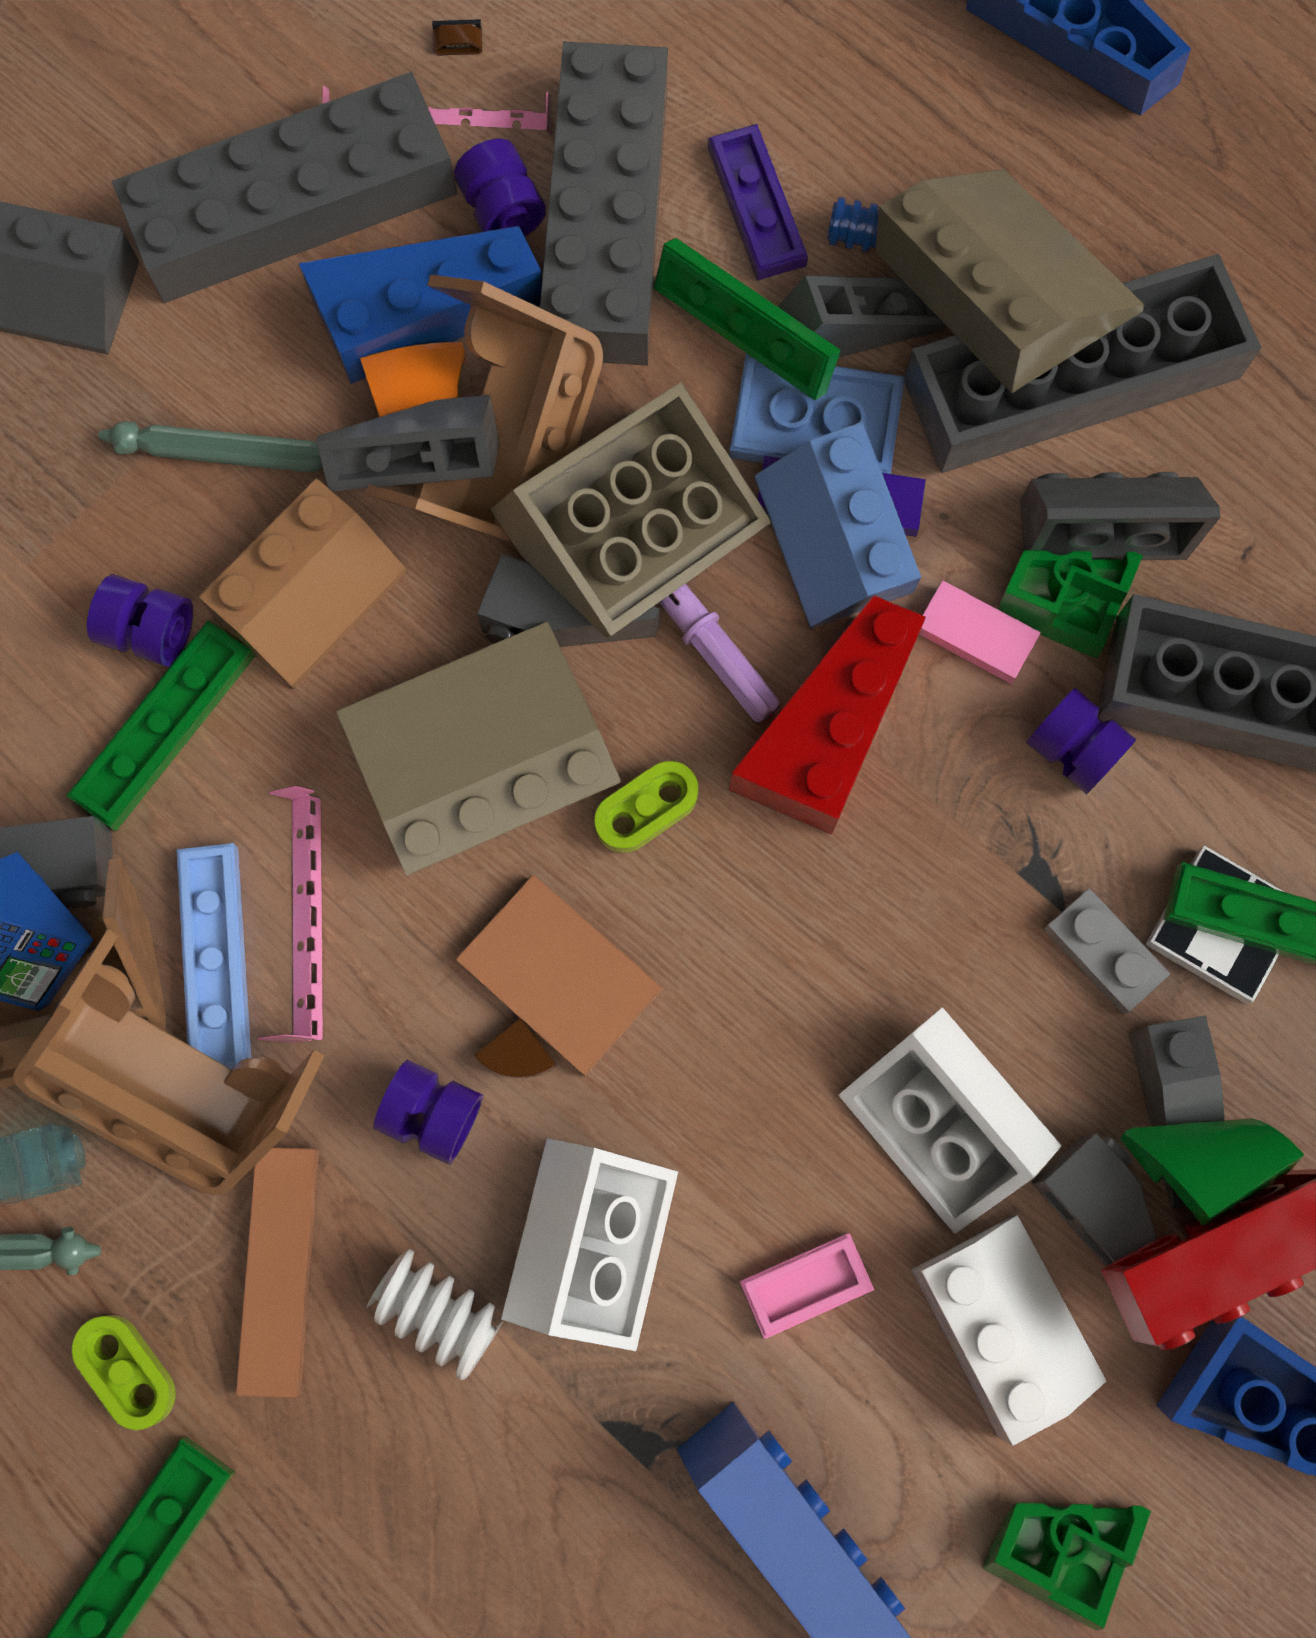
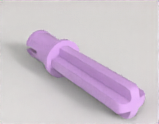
M684 584L658 603L684 633L682 641L686 645L693 644L754 722L760 723L778 710L781 705L780 700L717 623L720 618L716 612L709 613L687 584Z

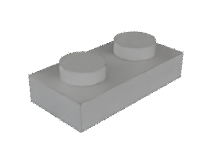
M1090 888L1044 928L1048 935L1123 1015L1130 1012L1170 975V972Z

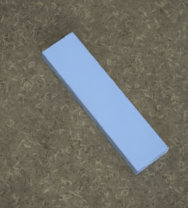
M234 843L177 849L187 1044L226 1067L233 1069L239 1061L252 1058L238 847Z

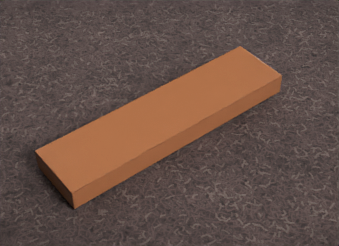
M272 1148L254 1168L236 1396L298 1398L301 1396L319 1162L318 1149Z

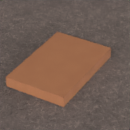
M535 875L523 885L456 958V961L584 1077L591 1072L663 991L659 984Z

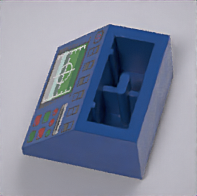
M16 852L0 859V1001L40 1011L49 1006L93 941V938L83 928L81 922L69 912L50 890L43 878Z

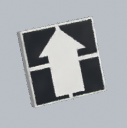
M1206 846L1198 849L1191 862V865L1282 891ZM1165 908L1145 945L1246 1005L1253 1003L1279 954L1163 920Z

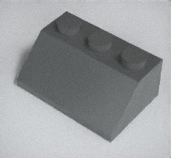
M0 201V331L108 355L139 265V260L122 228Z
M1117 472L1101 473L1092 478H1069L1064 473H1048L1037 479H1031L1021 499L1024 550L1049 551L1056 555H1067L1072 551H1091L1092 559L1122 560L1126 552H1136L1143 555L1142 560H1187L1221 518L1220 506L1198 477H1179L1174 472H1158L1145 478H1124L1121 473Z

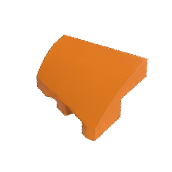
M441 342L414 345L360 358L379 417L434 400L459 398L458 384L461 367L466 361L463 343Z

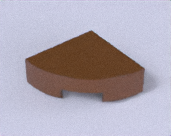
M521 1019L517 1020L474 1054L478 1061L492 1072L511 1078L537 1077L557 1067Z

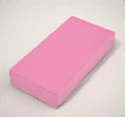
M942 581L923 614L926 619L919 635L1012 684L1041 632L955 586Z
M850 1233L839 1236L739 1281L763 1339L874 1290Z

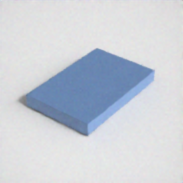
M746 353L729 457L763 463L764 455L783 458L809 440L863 422L881 472L891 474L905 376L835 366L827 393L814 401Z

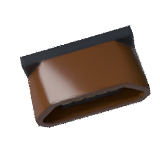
M481 19L432 21L434 54L438 56L474 55L482 52Z

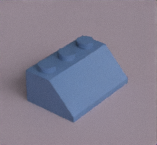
M863 422L809 440L755 475L756 485L763 499L768 517L772 522V528L810 629L861 612L873 595L887 601H892L912 594L915 591L921 575Z

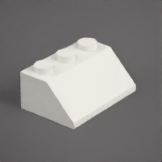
M943 1007L838 1095L954 1234L1033 1179L1061 1147V1144Z
M547 1138L501 1320L550 1336L636 1351L678 1171L597 1148Z
M1013 1215L911 1269L997 1436L1010 1445L1014 1446L1069 1416L1107 1382L1018 1215Z

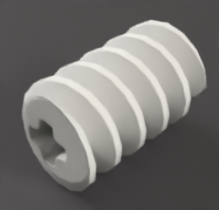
M409 1248L398 1257L382 1278L371 1296L367 1308L378 1301L374 1321L379 1325H384L394 1316L398 1315L395 1336L399 1339H403L415 1329H419L415 1349L420 1353L438 1342L439 1347L435 1363L439 1366H444L456 1356H459L456 1377L464 1380L471 1374L502 1323L496 1327L491 1325L495 1305L489 1302L478 1312L473 1313L471 1307L475 1292L469 1289L456 1300L452 1299L450 1296L455 1278L449 1275L439 1284L433 1286L430 1282L434 1264L428 1262L417 1272H412L410 1268L415 1251Z

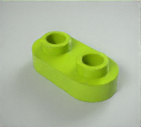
M676 761L660 762L604 799L595 814V829L600 842L611 851L630 853L638 850L689 815L697 803L699 790L697 778L692 770ZM666 786H674L680 791L681 795L674 802H666L661 799L659 792ZM627 817L633 821L634 828L627 834H620L613 829L614 822L618 818Z
M117 1315L96 1317L81 1326L72 1344L73 1361L113 1419L122 1427L130 1430L146 1429L163 1421L169 1415L175 1403V1385L167 1370L135 1326L129 1320ZM107 1335H112L118 1342V1351L113 1358L105 1356L102 1352V1341ZM142 1384L149 1385L154 1392V1400L149 1407L142 1406L137 1400V1390Z

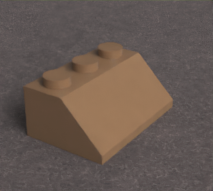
M316 478L199 596V599L216 622L240 643L249 648L257 658L294 689L407 573V570L359 514Z

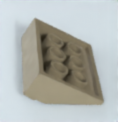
M1005 169L923 180L879 206L876 253L1011 393L1143 311L1144 304Z
M682 382L521 484L490 509L521 556L606 639L772 523Z
M548 621L336 711L406 876L621 783L599 728Z

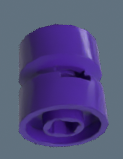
M501 138L486 140L473 146L457 161L453 171L455 180L466 202L475 208L473 216L482 232L519 226L524 237H526L542 223L546 215V205L534 182L528 177L527 169L516 147L509 140Z
M111 574L101 582L92 598L87 617V635L92 643L120 652H127L132 648L135 657L170 667L188 642L194 616L193 604L189 598L158 588L149 592L146 584Z
M1074 688L1035 730L1026 743L1049 763L1060 760L1064 764L1063 775L1087 795L1135 743L1136 739L1113 719L1104 722L1099 720V708Z
M407 1059L395 1073L381 1100L373 1123V1129L404 1144L414 1138L418 1140L419 1151L451 1165L462 1149L473 1127L482 1104L483 1094L453 1080L442 1086L439 1084V1076L436 1072Z

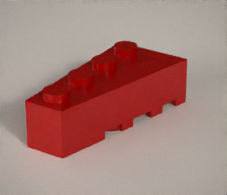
M873 595L731 773L729 791L832 835L926 617Z
M1316 1169L1291 1170L1288 1174L1274 1182L1273 1186L1265 1188L1244 1203L1240 1201L1234 1205L1236 1211L1232 1212L1231 1209H1228L1204 1226L1201 1225L1197 1218L1186 1223L1187 1225L1184 1228L1188 1237L1180 1241L1178 1234L1160 1237L1102 1268L1101 1272L1132 1340L1158 1346L1160 1350L1173 1349L1194 1339L1196 1335L1193 1328L1213 1319L1215 1324H1220L1245 1315L1250 1311L1247 1302L1267 1293L1268 1297H1278L1302 1287L1304 1281L1301 1276L1316 1269Z

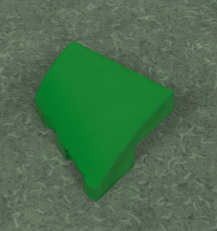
M1024 550L998 610L1041 632V636L1097 659L1106 643L1121 604L1128 594L1143 555L1136 552H1126L1122 560L1092 559L1091 551H1072L1067 555H1056L1049 551Z
M1254 1118L1135 1127L1125 1131L1120 1137L1121 1141L1152 1180L1157 1183L1165 1178L1202 1226L1240 1201L1242 1203L1246 1202L1288 1174L1305 1155L1279 1130Z
M1016 1503L1012 1506L1000 1527L982 1569L1096 1631L1104 1629L1125 1568L1132 1566L1151 1511L1137 1505H1132L1128 1508L1093 1507V1504H1071L1068 1507L1047 1506L1044 1503Z

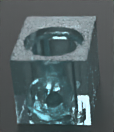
M48 1124L0 1138V1204H15L82 1185L79 1170L85 1167V1153L78 1135L72 1134L71 1127Z

